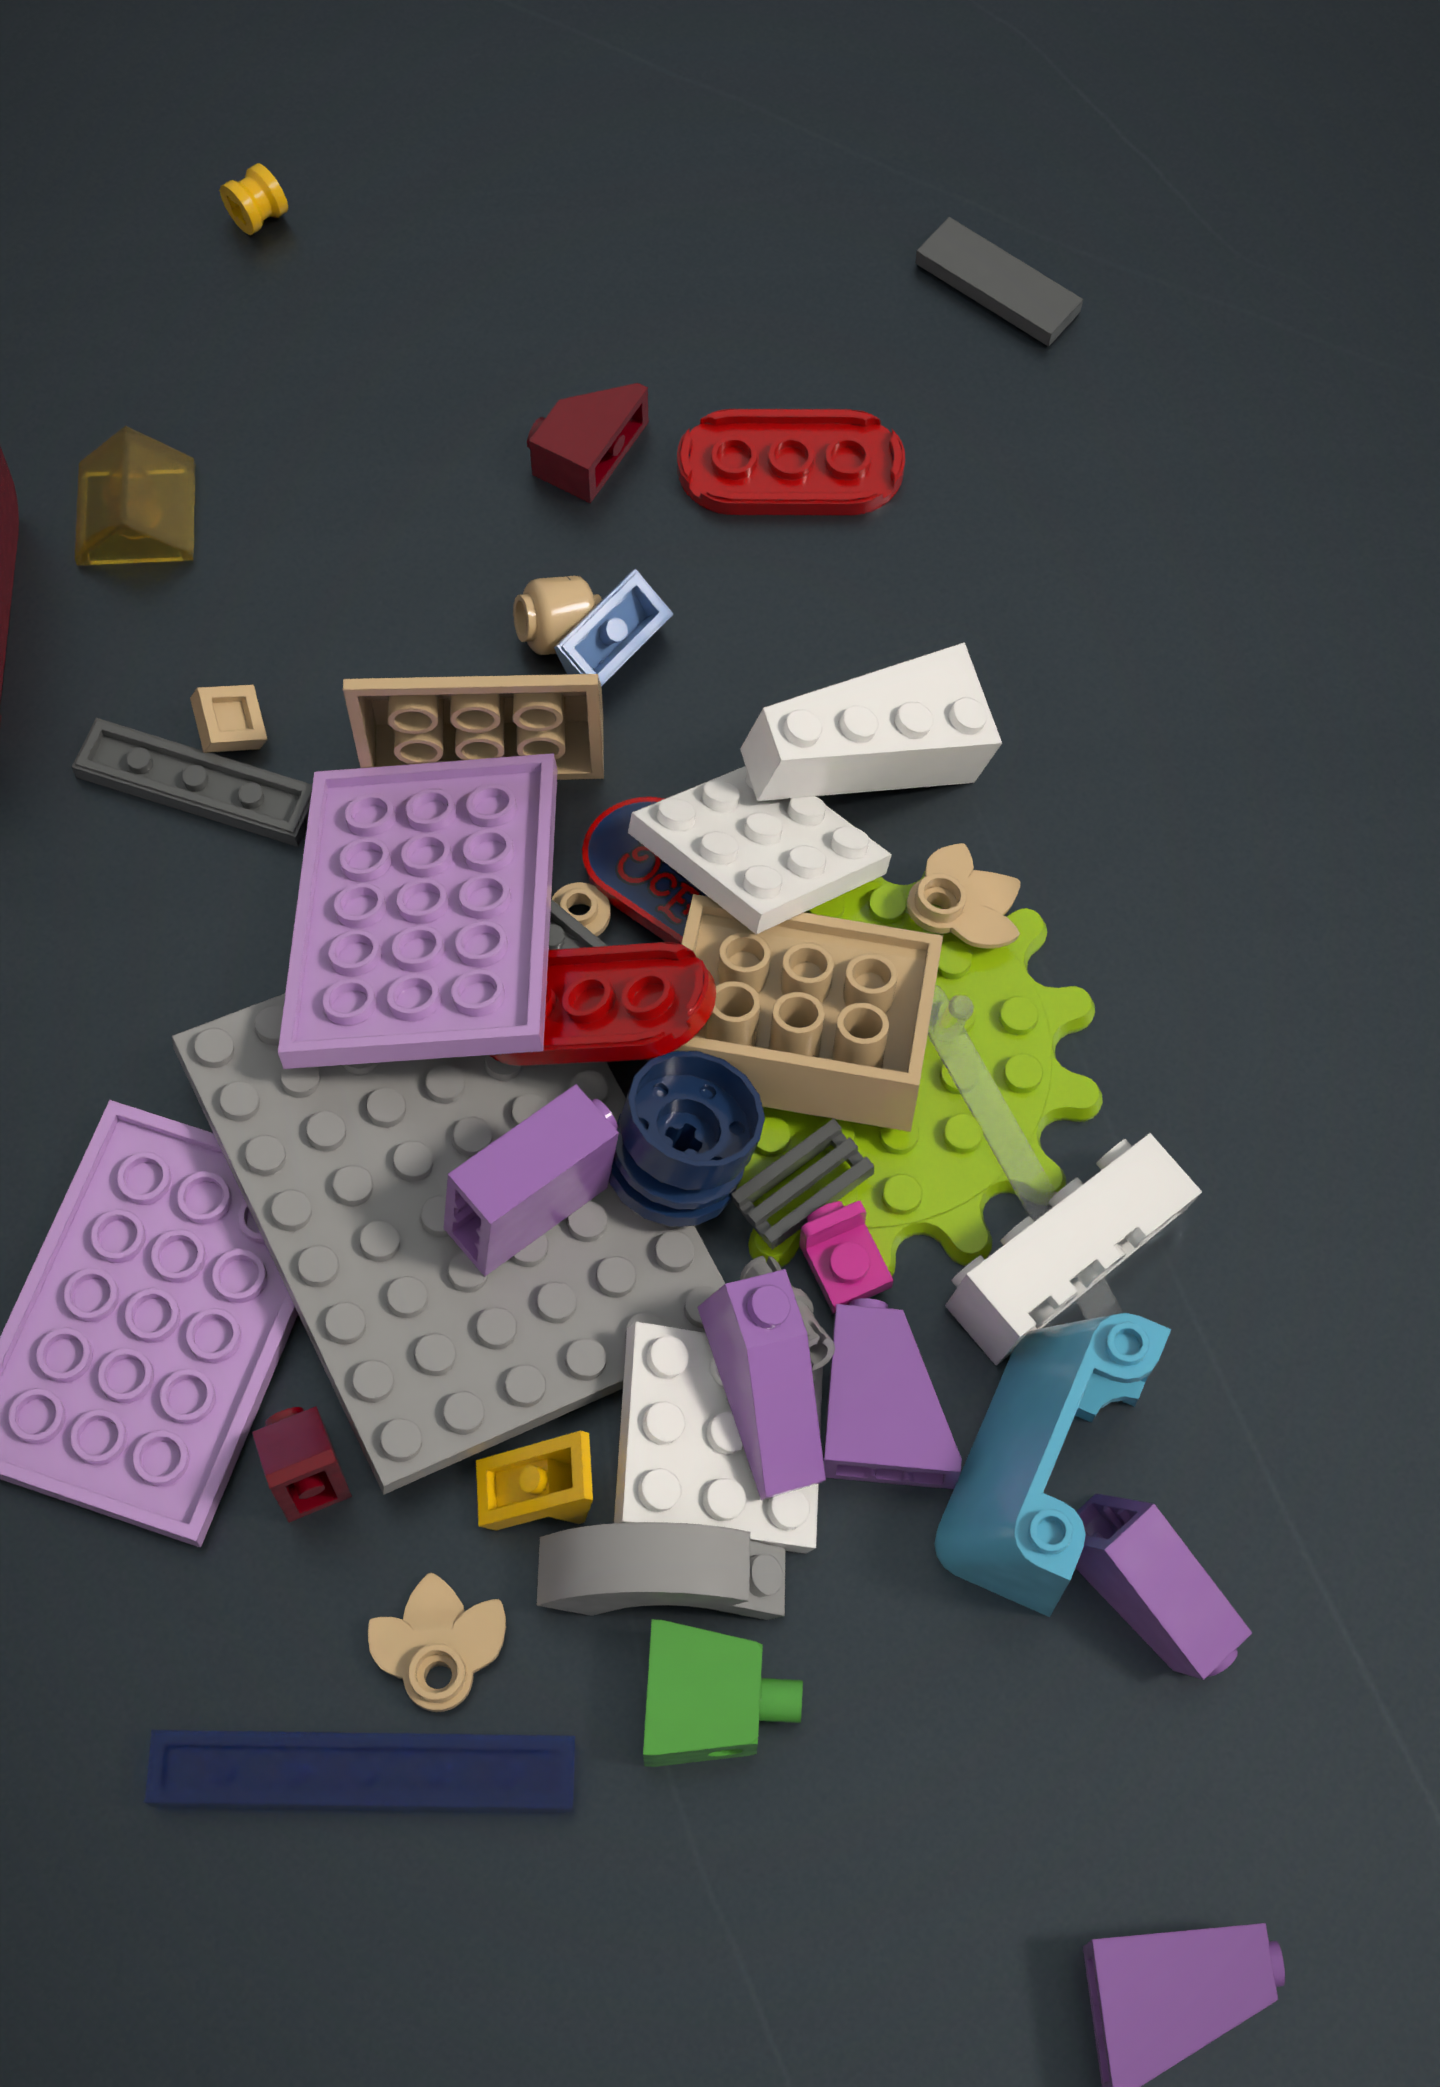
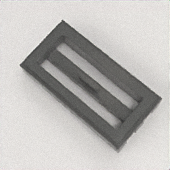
M833 1118L731 1194L732 1202L773 1250L800 1230L804 1224L808 1223L807 1217L813 1211L826 1204L840 1200L874 1174V1165L867 1156L865 1158L862 1157L858 1152V1146L850 1137L847 1139L844 1136L842 1127ZM830 1145L835 1148L757 1207L752 1204ZM844 1161L850 1165V1169L775 1225L771 1226L766 1219L804 1193Z

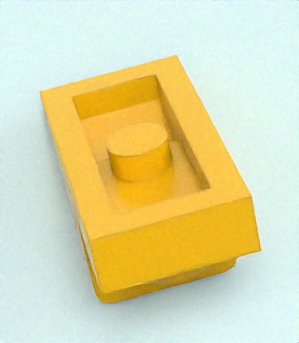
M577 1431L476 1460L478 1526L500 1530L546 1517L576 1524L584 1523L593 1502L589 1433Z

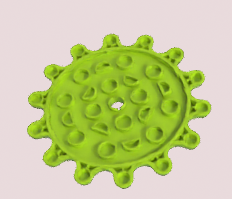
M925 872L920 880H922L925 877ZM879 877L804 913L943 936L911 1132L835 1119L842 1127L844 1136L847 1139L850 1137L858 1146V1152L862 1157L865 1158L867 1156L874 1165V1174L838 1201H841L844 1207L856 1201L862 1202L867 1212L865 1224L893 1277L897 1248L905 1239L913 1235H926L934 1238L942 1245L952 1261L963 1266H967L980 1255L987 1259L992 1249V1237L984 1222L983 1210L990 1198L998 1194L1012 1193L1038 1206L1050 1205L1048 1203L1050 1199L1066 1186V1177L1063 1170L1041 1149V1132L1054 1121L1085 1122L1093 1119L1099 1113L1103 1101L1098 1085L1091 1078L1067 1070L1056 1059L1055 1048L1059 1040L1068 1034L1087 1028L1093 1020L1095 1005L1088 992L1080 987H1045L1034 981L1027 970L1028 961L1042 947L1047 936V927L1041 916L1036 911L1028 908L1019 909L1006 916L1014 923L1020 933L1016 941L1000 948L974 947L966 944L951 932L943 934L929 932L919 927L911 919L907 910V898L911 888L917 882L909 885H898ZM931 904V905H933V906H935V907H937V908L943 909L942 907H940V906H938V905ZM763 1107L765 1120L760 1140L750 1162L744 1169L743 1177L737 1185V1189L833 1118ZM830 1145L752 1204L757 1207L835 1148ZM844 1161L804 1193L766 1219L771 1226L775 1225L850 1169V1165ZM753 1228L748 1242L751 1258L755 1259L764 1256L767 1262L770 1256L779 1263L781 1268L786 1266L794 1258L800 1247L801 1229L772 1250Z

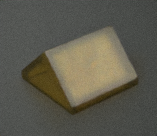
M124 426L79 462L75 542L76 564L100 565L192 561L195 508L194 458L130 427Z

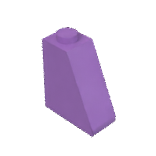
M870 1298L854 1299L849 1305L836 1304L832 1336L835 1351L830 1362L823 1451L825 1477L954 1489L961 1473L962 1459L904 1311L888 1309L887 1303Z
M1096 1493L1076 1511L1083 1521L1086 1534L1084 1547L1076 1569L1173 1671L1202 1680L1206 1677L1217 1675L1228 1668L1237 1657V1648L1252 1632L1154 1503Z
M1266 1923L1092 1939L1084 1945L1083 1953L1102 2087H1141L1278 2000L1276 1987L1284 1986L1285 1968L1279 1943L1268 1940Z

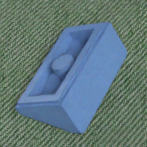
M634 569L554 649L567 674H598L602 686L673 613L640 573Z

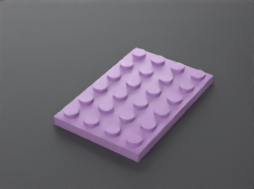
M554 753L314 772L278 1046V1055L283 1069L540 1052L544 1050L558 773Z
M109 1100L0 1336V1479L200 1548L298 1316L292 1299L213 1133Z

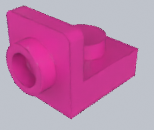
M841 1201L826 1204L813 1211L807 1217L808 1223L801 1227L799 1246L833 1314L836 1311V1304L849 1305L854 1299L870 1298L893 1286L894 1280L865 1224L867 1212L861 1201H856L845 1207Z

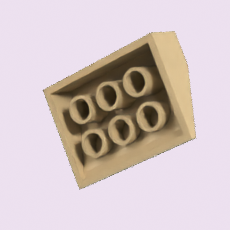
M598 674L343 679V692L360 768L554 753L558 770L557 780L604 779L602 688Z
M693 894L681 944L691 949L696 957L703 961L707 970L711 973L716 985V1001L712 1014L704 1027L690 1041L674 1051H699L724 1059L747 1076L760 1095L762 1107L911 1132L943 936L810 913H801L759 934H755L708 896Z

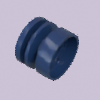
M672 1051L649 1060L634 1076L622 1113L617 1120L619 1135L609 1183L622 1203L644 1219L669 1227L696 1226L717 1217L731 1202V1194L736 1191L737 1185L743 1177L744 1169L750 1162L760 1140L765 1116L759 1093L744 1073L724 1059L699 1051Z

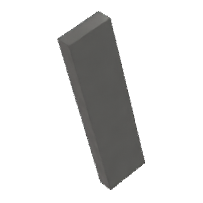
M99 718L95 719L72 765L76 778L296 847L299 846L307 829L312 784L212 753H203L202 750Z

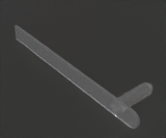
M935 985L928 1036L970 1112L982 1129L985 1139L1028 1216L1036 1221L1053 1208L1048 1202L1057 1192L964 1028L974 1011L972 1000L965 995H956L949 1001L945 992ZM1104 1277L1076 1300L1086 1320L1123 1312Z

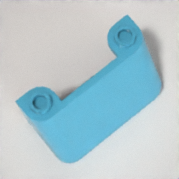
M1120 1313L1031 1330L1021 1339L1013 1349L936 1532L934 1542L936 1556L945 1569L955 1576L1045 1616H1051L1072 1578L1082 1553L1086 1536L1083 1521L1075 1509L1063 1501L1043 1493L1072 1421L1077 1416L1092 1423L1099 1410L1111 1402L1122 1401L1135 1407L1148 1376L1160 1359L1171 1329L1138 1315Z

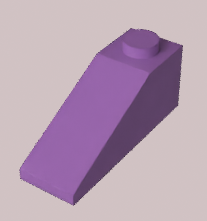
M786 1269L724 1284L697 1308L760 1499L764 1500L820 1484L826 1480L808 1334Z

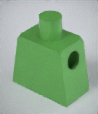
M652 1619L643 1747L644 1766L659 1767L757 1754L759 1721L801 1723L803 1680L761 1678L763 1644L756 1641L665 1620Z

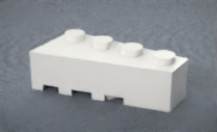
M964 642L764 707L740 750L757 801L975 783L1001 746L1002 741Z
M1151 1133L1134 1146H1131L1126 1139L1119 1142L1096 1163L1101 1169L1099 1173L1086 1183H1083L1078 1177L1072 1180L1050 1199L1048 1203L1053 1207L1036 1221L1030 1216L1025 1218L1000 1240L1004 1246L987 1259L980 1255L951 1280L957 1289L946 1303V1308L996 1366L1012 1354L1013 1349L1028 1332L1046 1326L1187 1210L1202 1193Z

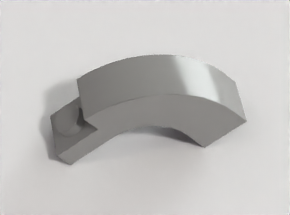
M630 1522L567 1529L540 1537L537 1606L590 1616L629 1607L673 1605L707 1608L763 1620L785 1616V1548L751 1541V1532L701 1524Z

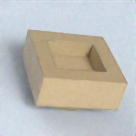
M254 685L198 687L190 697L203 753L260 749L268 740Z

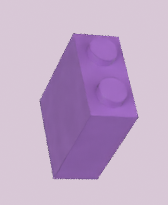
M575 1084L448 1173L443 1228L484 1277L608 1188L619 1135L618 1125L611 1111L602 1101L598 1099L590 1100L578 1085Z

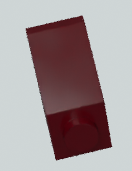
M634 383L559 399L547 417H539L529 432L527 447L530 449L532 475L591 504L649 423L648 387L640 383Z
M317 1406L305 1411L302 1407L282 1410L265 1421L266 1427L252 1432L269 1488L289 1523L352 1497Z

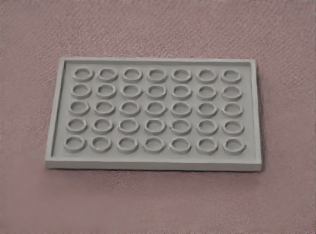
M285 993L172 1036L174 1051L383 1495L623 1389L627 1328L634 1322L706 1333L697 1307L721 1288L725 1282L695 1226L669 1227L644 1219L622 1203L610 1183L607 1189L485 1277L443 1228L448 1173L575 1084L578 1085L590 1100L598 1099L602 1101L611 1111L617 1122L619 1115L622 1113L626 1098L607 1062L514 1066L501 1063L490 1055L283 1069L278 1055Z

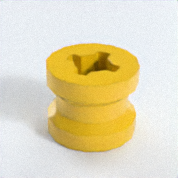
M260 163L248 168L245 178L239 182L230 180L220 186L219 191L226 210L237 226L248 235L259 231L262 228L263 221L268 217L279 218L288 212V202L281 186L272 173Z

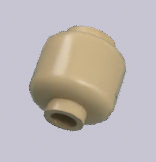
M580 576L531 580L525 587L523 595H517L515 598L513 616L517 636L521 642H527L536 654H557L554 647L602 598L598 594L593 595L589 584Z

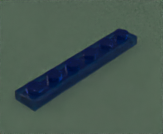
M152 1730L145 1803L150 1807L574 1812L576 1737L554 1735Z

